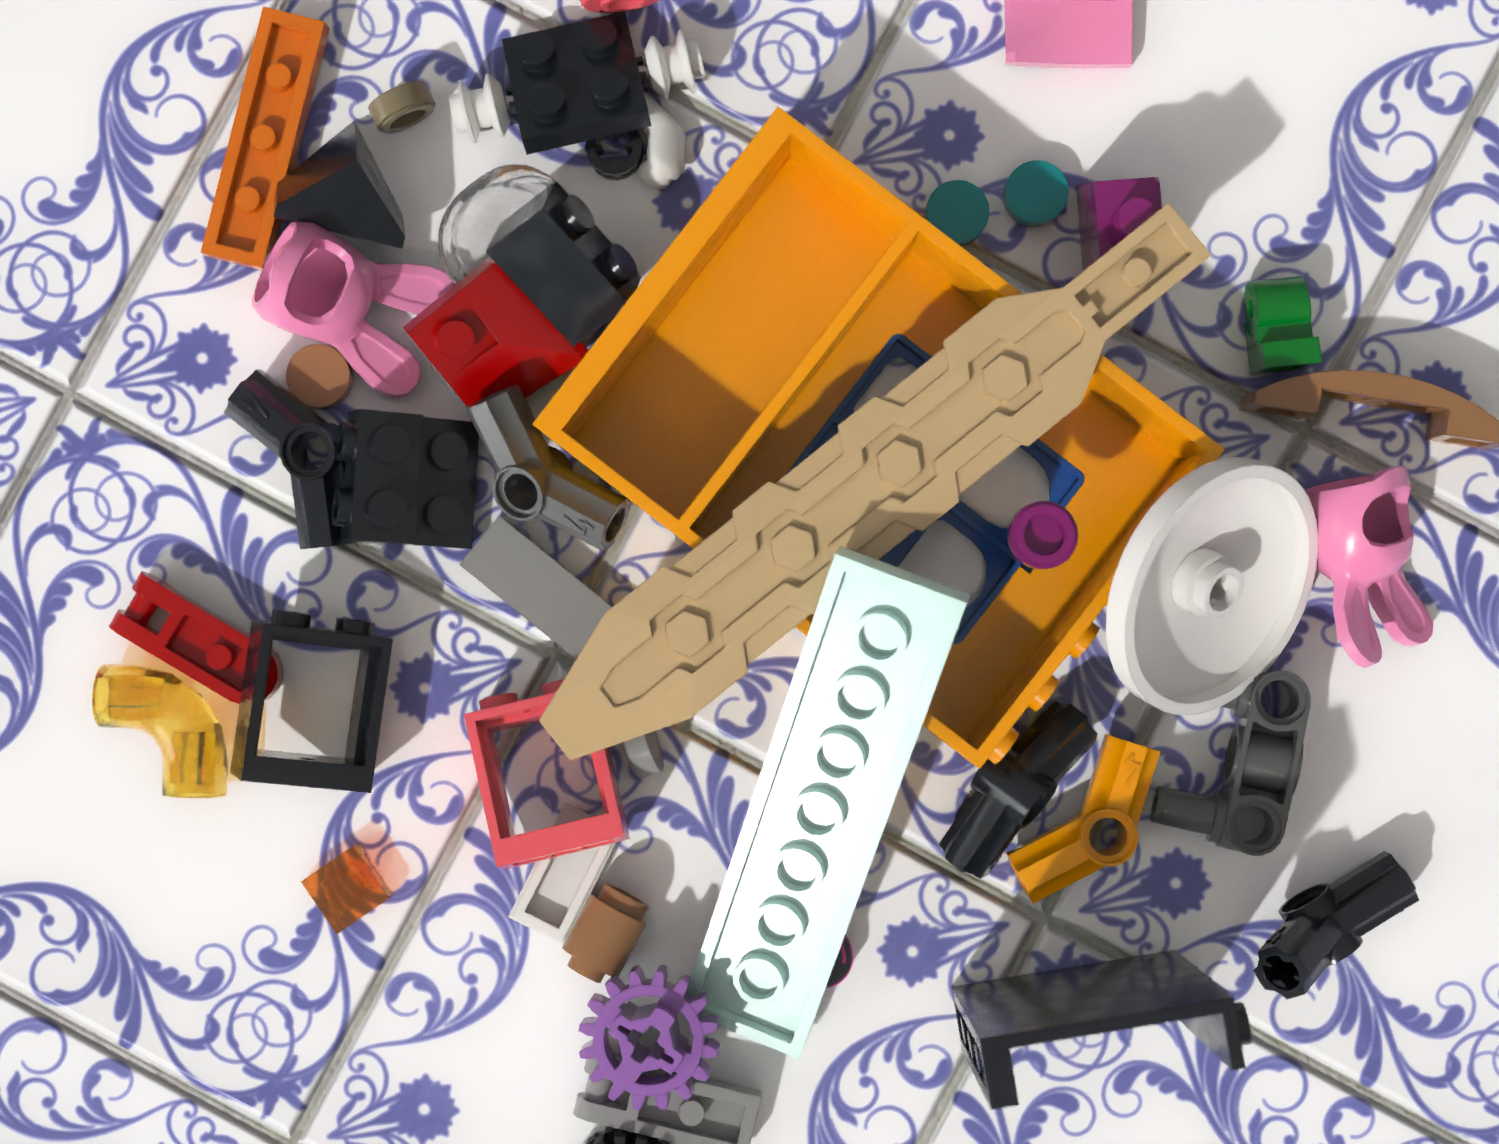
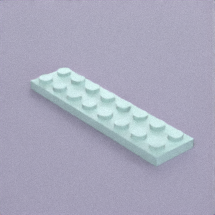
M842 546L835 553L687 989V993L691 997L703 992L709 994V1001L701 1012L703 1016H719V1027L797 1059L800 1058L970 594Z

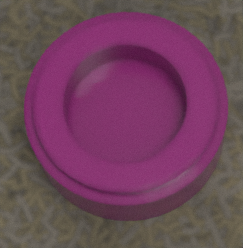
M1051 501L1034 502L1021 508L1011 519L1007 532L1008 545L1014 557L1025 566L1033 569L1054 568L1063 564L1073 554L1078 542L1077 524L1071 513L1063 506Z

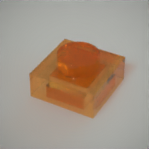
M359 843L353 845L301 881L336 934L394 895Z

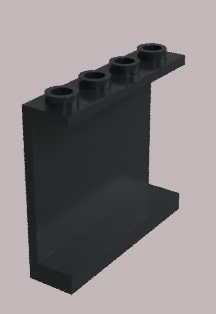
M1176 950L951 986L961 1049L991 1110L1019 1105L1010 1048L1180 1021L1231 1070L1246 1068L1242 1046L1251 1044L1252 1034L1244 1004L1242 1002L1235 1003L1234 997L1226 989H1223L1211 977H1208Z

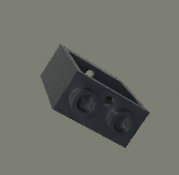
M272 609L271 621L252 619L230 773L240 781L371 793L393 639L374 634L375 622L337 617L335 629L310 626L311 614ZM273 640L360 650L345 758L258 749Z

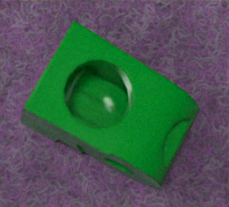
M1302 276L1248 281L1244 291V328L1250 375L1304 370L1321 363L1322 356L1319 337H1313L1309 291Z

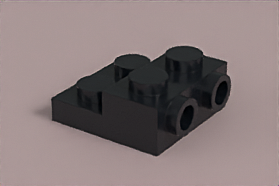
M366 409L348 412V422H340L336 436V458L338 461L345 462L343 488H335L332 500L333 526L341 527L340 540L472 549L479 434L473 422L428 418L420 414Z

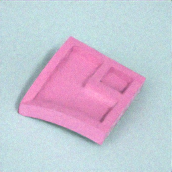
M1004 0L1005 65L1044 68L1131 67L1133 0Z

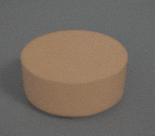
M313 344L303 347L293 355L287 366L286 381L290 392L307 406L315 409H330L341 404L348 397L353 387L354 375L351 365L339 351L327 345Z

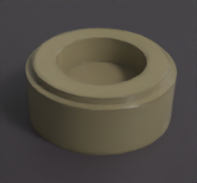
M411 81L398 85L379 95L369 104L368 110L379 131L394 133L412 127L426 119L434 111L436 103L426 82Z

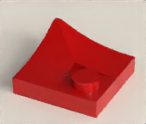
M491 257L487 258L402 327L466 407L501 389L517 384L524 398H527L541 387L576 367L588 352V349L582 342L573 347Z

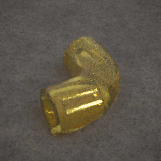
M103 664L100 666L95 676L92 692L94 720L102 728L137 729L145 731L154 738L161 750L163 762L162 795L178 798L227 796L228 757L223 727L205 697L169 672L139 665Z

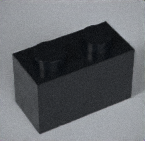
M557 181L553 182L501 222L485 251L573 347L618 314L637 289L642 277L638 273L635 261L629 252L619 244H612L595 225L593 215L587 205L577 196L568 195Z

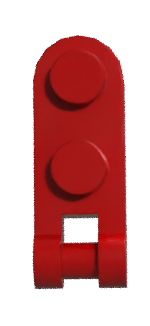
M141 571L132 586L136 594L125 611L121 609L117 611L109 624V628L227 700L240 704L250 634L178 592L165 581ZM158 606L170 613L160 631L155 630L148 624ZM273 649L271 651L265 700L270 699L279 690L283 680V664L278 653Z

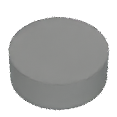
M656 731L621 743L627 762L635 776L642 779L664 771V760Z

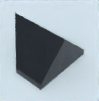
M355 120L277 183L274 194L275 218L292 222L314 223L328 231L403 248L405 241L403 214Z

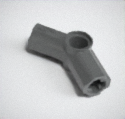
M518 384L501 389L466 407L497 471L493 481V495L502 512L518 521H528L538 517L603 552L614 544L621 529L626 525L631 508L627 504V498L573 471L572 464L565 454L557 448L547 446L541 431L532 425L535 418Z

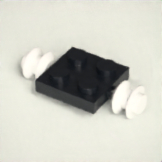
M623 11L502 39L511 86L506 87L508 96H505L502 84L490 73H486L483 88L470 91L460 79L457 81L459 93L449 95L448 99L457 133L469 131L473 143H477L479 130L493 126L497 133L504 137L511 122L510 109L512 115L517 114L521 139L526 155L651 127L642 86L648 84L647 77H650L652 89L666 100L669 97L670 88L673 84L684 82L692 93H696L694 80L704 78L705 72L697 39L685 41L682 29L678 30L675 44L662 47L654 35L650 36L644 50L647 63L644 64L642 56H635L626 13Z

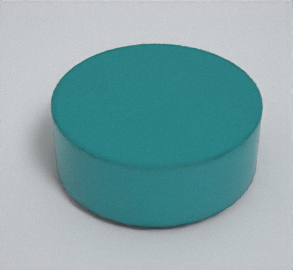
M1041 160L1028 161L1018 166L1009 176L1003 189V203L1007 213L1017 223L1027 227H1041L1054 221L1065 208L1069 196L1068 183L1064 174L1055 165Z
M952 180L941 184L932 192L925 207L924 218L958 245L965 246L975 241L986 227L989 219V204L984 193L976 185L964 180Z

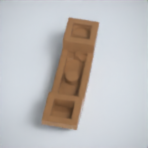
M1366 370L1316 372L1275 382L1241 397L1239 410L1299 420L1318 414L1321 398L1429 415L1425 440L1484 450L1499 447V420L1484 409L1462 396L1437 385L1391 373Z

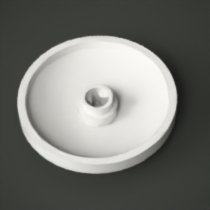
M1246 457L1218 459L1194 469L1178 480L1145 514L1133 532L1119 560L1113 577L1106 611V642L1113 669L1122 684L1136 697L1163 712L1174 715L1186 716L1209 712L1241 695L1247 686L1253 682L1254 677L1266 672L1281 654L1305 610L1313 586L1318 558V529L1314 509L1305 490L1295 478L1280 469L1256 459Z

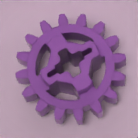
M640 965L633 966L629 972V984L627 985L617 976L610 977L605 983L610 998L594 993L587 1004L598 1017H585L579 1024L578 1031L593 1037V1040L584 1044L580 1049V1058H596L598 1062L589 1079L592 1083H595L607 1077L613 1083L608 1098L612 1101L620 1097L624 1090L632 1093V1106L634 1110L641 1109L647 1096H654L660 1110L667 1109L670 1103L671 1091L673 1090L684 1100L691 1098L694 1086L690 1077L706 1082L712 1071L709 1064L701 1057H717L721 1043L706 1037L707 1034L718 1029L720 1024L719 1016H703L701 1012L709 1001V994L703 992L691 997L686 992L691 980V976L688 974H684L679 978L676 984L668 982L666 965H660L652 979L645 978ZM642 996L660 998L658 1003L640 1007L628 1001ZM680 1011L689 1023L692 1033V1046L689 1045L690 1040L680 1034L677 1015ZM649 1026H652L661 1033L658 1041H655L648 1048L639 1041L642 1033L647 1031ZM608 1029H610L609 1035L616 1038L619 1042L622 1055L621 1062L616 1059L611 1050ZM660 1068L669 1073L661 1077L640 1076L642 1072Z

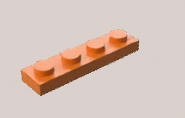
M263 6L200 252L206 257L262 270L275 245L281 219L274 217V194L277 183L295 168L330 30L324 21Z

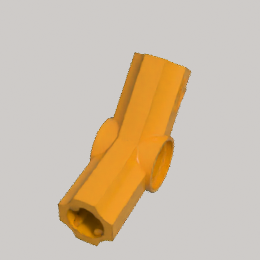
M1104 735L1082 808L1076 813L1075 817L1005 853L1019 883L1032 904L1105 866L1113 867L1120 865L1132 857L1138 845V822L1161 751L1111 735ZM1103 818H1113L1118 826V837L1115 843L1104 850L1093 849L1089 840L1093 824Z

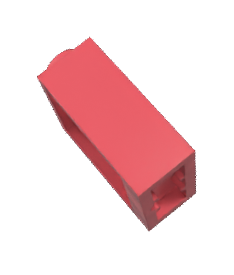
M564 679L542 685L543 695L518 701L517 693H504L484 698L479 701L481 710L464 714L496 867L509 869L630 840L610 747L591 753L605 814L515 835L493 732L539 722V719Z

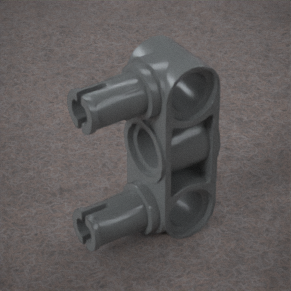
M1269 668L1266 672L1254 677L1253 682L1246 687L1241 695L1221 706L1231 709V715L1236 717L1235 726L1231 732L1225 755L1222 791H1216L1212 797L1157 786L1152 802L1150 821L1206 834V840L1215 843L1217 847L1240 851L1250 856H1262L1272 852L1281 843L1285 834L1292 795L1295 792L1301 772L1303 740L1311 705L1310 692L1306 683L1294 673ZM1277 680L1287 688L1290 694V702L1282 714L1272 717L1262 707L1261 694L1269 683ZM1250 807H1258L1265 818L1264 829L1257 838L1250 841H1242L1235 830L1236 819L1243 810Z

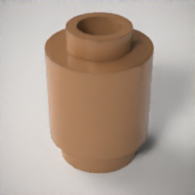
M604 882L598 895L591 893L562 946V949L571 955L567 966L578 974L597 983L602 982L605 974L611 977H619L647 925L642 919L649 906L631 894Z

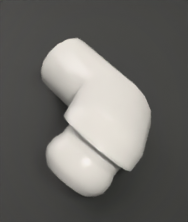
M646 92L644 95L651 127L640 129L648 138L647 160L640 165V176L648 186L661 190L667 188L671 180H677L685 169L686 135L681 126Z

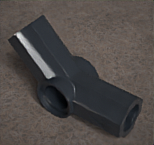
M255 370L247 379L240 382L228 398V405L224 413L281 458L283 466L290 473L300 549L357 543L356 541L340 540L341 527L333 526L332 523L333 494L336 487L343 488L345 462L338 461L336 458V436L339 425L328 423L265 371ZM315 434L320 435L326 441L328 447V457L319 468L311 463L307 455V445Z
M1054 701L1015 741L1010 750L997 764H994L989 759L986 760L983 766L977 770L970 784L971 789L974 790L973 794L939 843L945 853L944 858L961 872L973 874L980 879L991 872L1020 828L1028 826L1040 814L1054 795L1061 778L1095 744L1098 733L1092 728L1087 716L1071 703L1061 704Z
M1383 851L1330 885L1328 883L1314 885L1296 894L1280 907L1279 914L1284 922L1258 951L1259 961L1253 971L1265 990H1273L1287 1000L1306 994L1326 967L1345 959L1361 946L1363 942L1361 936L1419 901L1414 883L1391 853Z

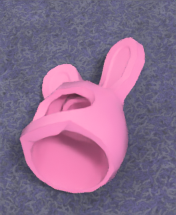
M291 222L273 246L262 268L252 297V304L259 316L268 323L294 335L324 342L336 347L351 367L373 390L384 396L396 399L406 397L416 388L420 378V365L411 352L366 322L365 317L371 308L372 302L375 301L418 315L452 288L455 282L450 274L432 266L375 263L366 258L346 240L314 223Z
M1404 466L1390 467L1377 471L1372 475L1333 481L1304 489L1313 506L1317 521L1318 558L1316 568L1321 574L1330 579L1334 585L1333 613L1336 634L1348 656L1358 666L1364 668L1378 663L1382 658V647L1370 613L1369 601L1388 634L1395 641L1404 646H1416L1427 642L1433 634V621L1402 571L1403 566L1412 555L1414 537L1409 520L1408 501L1411 483L1408 470Z

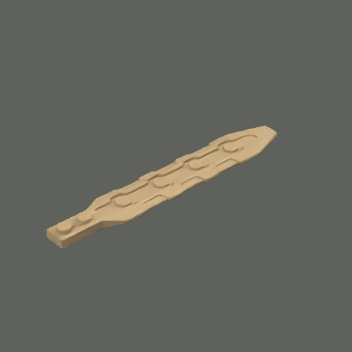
M1167 203L1063 288L993 300L943 341V349L881 399L874 396L838 425V433L779 481L776 483L768 481L732 510L733 518L669 569L661 567L610 608L598 623L539 719V722L570 760H574L691 719L748 673L747 665L809 615H815L832 561L840 546L879 560L916 529L924 531L959 503V495L1010 453L1020 445L1027 447L1077 408L1082 403L1106 340L1211 256L1210 252L1171 204Z

